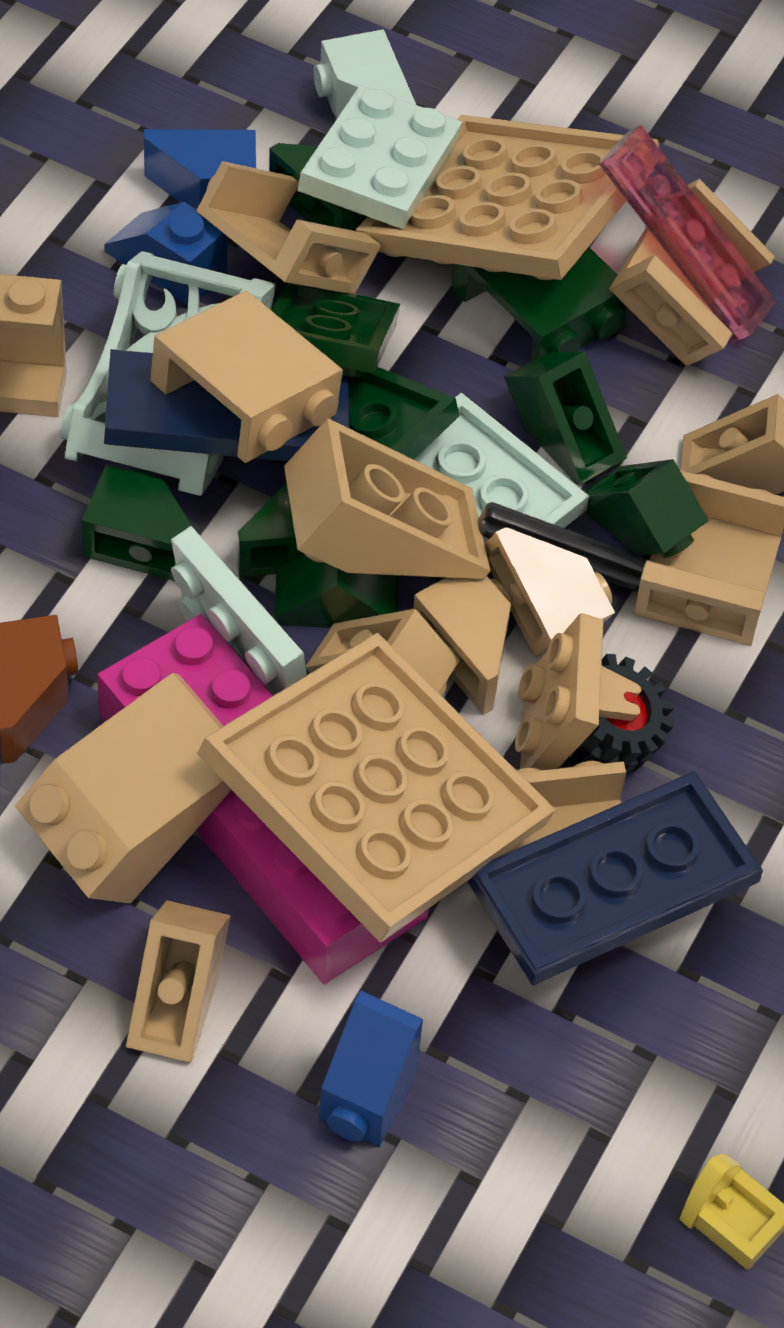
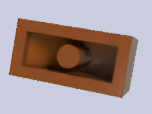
M57 615L0 623V749L3 764L16 762L69 701L67 676L78 675L77 655L73 637L61 638Z

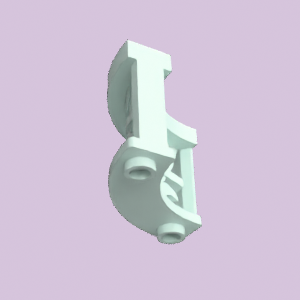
M141 251L128 261L127 265L122 264L114 284V298L119 299L103 353L84 392L74 405H68L62 419L60 436L62 439L67 440L65 459L77 462L83 454L175 477L180 479L178 490L201 496L214 478L223 460V455L104 444L105 423L103 422H105L110 350L153 353L155 335L217 305L211 304L200 308L198 287L230 296H236L247 290L271 310L276 283L256 278L247 280L156 257L154 254ZM153 276L188 285L187 313L177 317L174 298L165 288V303L162 308L157 311H151L145 306L146 293ZM138 328L145 336L133 344Z

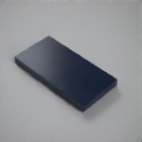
M110 350L104 444L238 457L242 420L194 380L165 394L150 381L153 353ZM342 375L338 398L339 404L336 415L331 420L349 428L348 376ZM314 426L286 441L280 448L267 451L256 458L289 461L320 426Z
M693 771L497 857L482 867L467 882L528 980L534 986L759 883L763 869L700 777Z

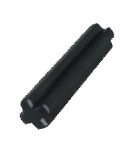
M494 502L487 503L479 517V531L483 537L490 539L495 532L507 527L587 558L594 573L601 574L609 583L631 591L639 590L641 576L646 563L644 557Z

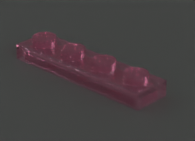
M640 125L626 132L599 163L600 167L713 314L732 332L731 337L736 342L750 336L776 304V301L643 126Z

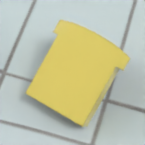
M718 1154L708 1161L691 1189L679 1220L690 1229L695 1226L746 1270H749L784 1232V1203L744 1172L742 1165L731 1156Z

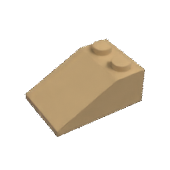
M329 418L321 424L285 464L284 469L297 550L303 552L311 560L325 562L347 573L483 579L490 572L483 535L479 531V517L471 487Z
M172 672L55 758L14 806L88 898L131 904L232 790L197 754L205 737L222 728L223 725L179 674Z

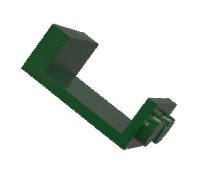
M590 247L585 250L562 280H541L531 275L505 271L489 272L483 268L454 264L451 289L464 302L487 291L533 337L530 362L548 352H578L579 349L598 338L605 339L615 334L624 324L627 306L609 289L618 274Z

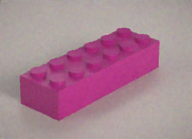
M202 614L97 674L99 716L104 722L172 672L179 674L223 726L273 697L270 691ZM232 790L196 830L197 834L323 985L428 918L429 909L380 943Z

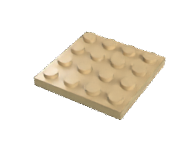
M461 115L457 119L463 122L459 140L404 229L367 217L356 229V232L368 234L381 244L378 252L391 257L407 256L433 260L438 264H459L479 267L489 272L505 271L531 275L541 280H562L660 161L658 139Z
M379 633L374 634L205 737L197 752L199 757L380 943L471 879L476 872L493 859L506 854L544 827L556 810Z

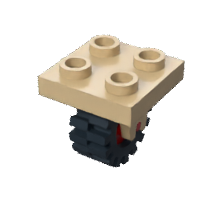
M580 612L563 633L558 632L554 635L548 650L535 665L529 664L526 667L518 690L519 699L524 700L523 720L518 728L515 739V749L521 753L520 769L536 768L541 771L558 769L568 757L571 758L578 751L584 756L581 763L586 761H598L603 764L624 762L627 776L632 770L636 772L670 737L668 733L673 729L674 719L667 716L674 710L672 701L660 700V697L666 692V688L661 681L653 686L648 682L647 679L653 672L644 666L639 673L634 671L635 660L625 656L618 665L616 654H605L602 658L603 619Z

